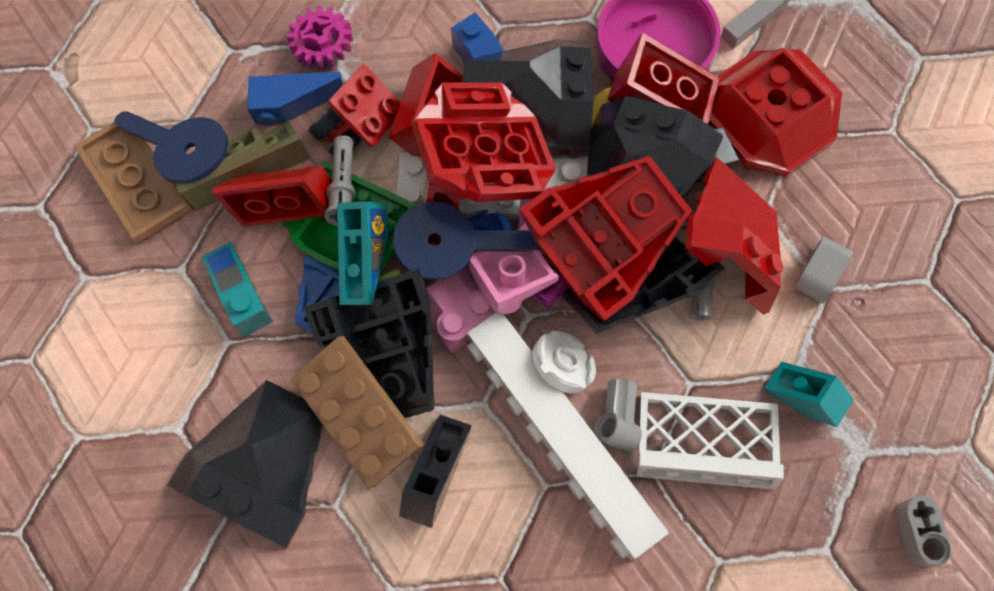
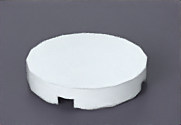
M551 331L549 334L541 336L534 345L532 357L538 373L549 385L559 391L570 394L582 392L594 380L596 374L595 361L592 355L587 356L583 350L585 348L583 343L568 333Z

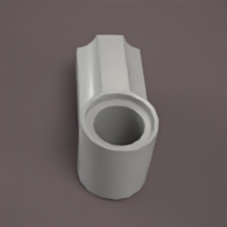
M616 378L608 381L605 414L596 423L595 436L600 442L624 453H629L638 446L641 440V429L634 423L637 383L631 380Z

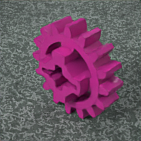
M317 6L316 12L313 13L307 8L306 16L303 17L297 14L295 17L298 23L289 24L291 32L287 33L286 37L289 42L292 55L296 56L297 62L301 63L305 60L308 68H311L314 63H318L319 69H323L324 63L327 62L334 67V59L338 58L344 61L343 51L351 52L352 50L350 42L354 41L350 22L344 19L342 12L335 15L333 7H329L326 12H323L321 6Z

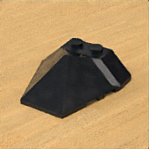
M551 40L463 60L462 83H503L512 92L510 96L523 103L536 116L543 137L548 142L547 146L556 149L589 150L594 98L592 48L586 41Z
M624 96L605 103L600 107L591 128L587 176L602 173L610 168L650 156L681 197H686L698 178L703 173L706 174L712 167L723 140V135L687 110Z
M675 236L656 262L651 273L648 274L638 289L633 300L607 320H601L576 297L570 287L561 297L597 334L698 294L726 274L727 271L719 262L705 266Z
M419 268L378 282L372 305H340L338 295L303 307L313 337L319 347L326 348L337 337L344 336L404 418L435 409L431 304Z
M266 380L185 454L167 486L247 529L288 548L305 517L307 507L305 504L309 484L312 481V469L315 454L318 451L323 424L304 398Z

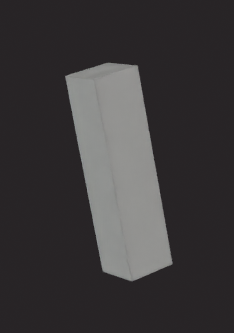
M757 0L724 26L721 38L735 49L787 7L789 0Z

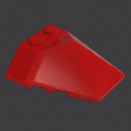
M650 156L610 168L602 173L579 178L577 181L548 188L519 209L538 247L576 297L603 321L633 300L638 289L648 274L651 273L656 262L692 211Z
M716 157L703 180V184L706 186L703 193L698 194L695 200L698 205L697 210L691 213L687 220L686 249L705 266L727 258L735 261L746 271L745 300L764 315L770 312L781 288L783 263L780 255L777 212Z

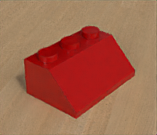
M641 33L616 72L607 100L611 102L624 96L687 110L708 124L720 78L646 34Z
M436 53L412 67L388 138L412 156L421 157L412 129L416 117L432 98L441 83H462L463 75Z
M307 166L300 169L277 170L271 173L234 177L213 187L212 194L242 227L324 217L325 211L329 207L326 190L332 183V179L322 166Z

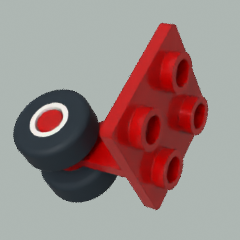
M362 64L328 100L327 103L330 108L309 127V132L316 140H321L326 136L333 143L329 148V152L332 155L334 153V139L338 136L350 137L354 141L353 149L361 140L371 148L377 144L393 125L400 102L365 64Z

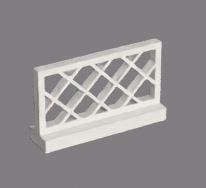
M641 392L639 411L641 440L638 444L636 477L776 490L784 479L783 465L780 464L778 404ZM648 403L661 404L669 414L657 423L647 412ZM686 406L695 407L703 417L691 425L679 412ZM720 409L729 410L738 420L726 428L714 414ZM754 412L769 414V426L762 432L748 419ZM673 417L686 429L675 440L662 428ZM707 420L721 433L711 443H708L696 430ZM647 422H648L649 425L651 426V428H650L648 431H647ZM741 423L755 436L745 447L731 434ZM655 432L669 444L662 451L646 450V440ZM769 432H770V440L765 436V435H767ZM690 434L703 447L696 455L687 454L678 445ZM726 438L739 452L732 458L722 457L713 447ZM760 441L770 450L771 461L757 460L748 450Z

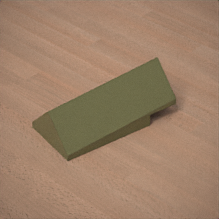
M289 120L263 135L254 125L228 140L227 154L214 172L193 183L176 184V188L196 210H199L217 202L218 200L212 194L213 187L231 178L247 176L248 174H264L276 172L277 170H287L311 159Z

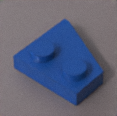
M305 255L303 258V280L300 283L298 293L300 301L296 308L295 324L312 334L303 307L338 296L339 273Z

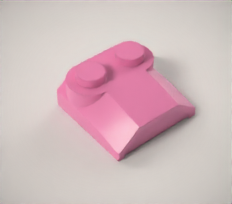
M539 250L533 252L474 251L468 263L474 281L494 311L502 314L515 312L520 308L522 300L559 280V276L553 272Z
M467 267L458 274L447 279L438 280L426 288L431 304V328L450 354H453L469 342L467 332L496 313L480 291L470 269Z

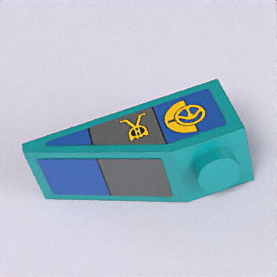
M368 201L337 203L340 305H372L388 240L387 204Z
M231 242L202 256L234 327L243 337L273 322Z

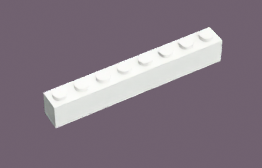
M496 312L467 332L470 344L466 347L477 363L481 360L489 369L486 375L496 389L502 386L509 396L505 400L516 416L522 414L529 423L526 429L537 444L542 441L550 451L546 456L552 466L557 471L563 469L570 478L567 485L578 500L584 497L592 508L588 513L594 523L600 529L606 527L612 535L613 539L610 543L622 559L627 556L632 562L668 535L667 529L564 393L549 385L540 376L533 363L532 351L504 314Z

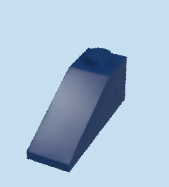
M476 12L451 27L453 49L462 60L504 51L494 33Z
M341 71L249 76L247 109L255 124L272 126L275 123L290 121L328 102L344 84Z

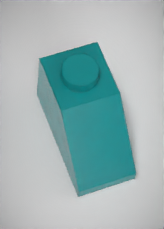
M782 361L764 388L768 393L805 417L834 427H838L854 401V398L836 375Z

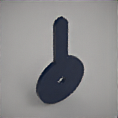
M128 111L119 113L114 120L119 129L156 145L153 156L155 168L164 179L172 183L188 184L207 177L219 167L227 154L228 136L222 126L210 118H190L174 125L170 129ZM195 147L193 152L187 153L189 148Z
M435 201L424 202L407 210L399 219L393 238L394 250L402 266L407 271L419 268L422 278L427 280H443L458 274L467 266L474 251L533 252L541 250L529 230H473L470 221L459 209L450 204ZM430 236H438L441 240L440 244L437 246L430 245L428 242Z

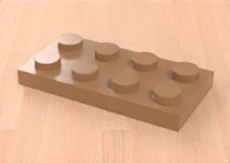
M115 122L74 145L136 243L141 242L192 210L185 198L177 190L175 183L164 179L156 170L153 161L154 151L148 142L119 129Z
M344 336L337 337L290 379L369 489L378 485L424 446L423 442Z

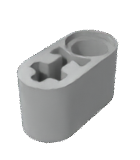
M823 236L793 288L824 304L846 268L853 252Z
M916 496L900 503L895 510V519L908 560L914 566L924 569L947 563L952 555V547L937 503L927 496ZM913 511H919L921 513V517H915L913 515ZM918 530H927L925 534L919 535ZM925 541L934 550L932 560L926 557L923 552V543Z

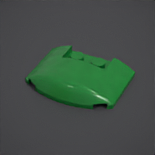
M324 160L320 166L324 168L332 179L333 164ZM352 174L351 185L356 192L355 199L352 202L368 201L387 204L388 240L381 265V273L395 253L393 238L399 219L407 210L417 204ZM325 216L281 222L284 227L288 228L289 237L305 254L325 266L339 270L338 226L329 224Z

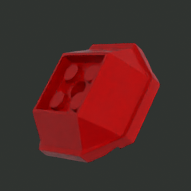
M781 48L753 51L717 76L720 79L708 125L714 129L724 128L739 161L744 166L771 171L776 175L787 177L832 145L836 140L843 92L801 49L788 50Z
M441 83L412 125L430 183L440 187L450 200L469 199L474 202L534 199L543 192L556 171L536 116L523 103L510 96L512 92L503 83Z

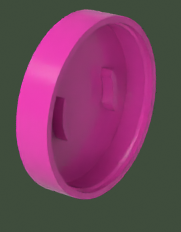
M608 0L598 20L596 50L602 67L614 79L616 72L638 36L644 33L709 72L720 43V24L717 14L708 0Z

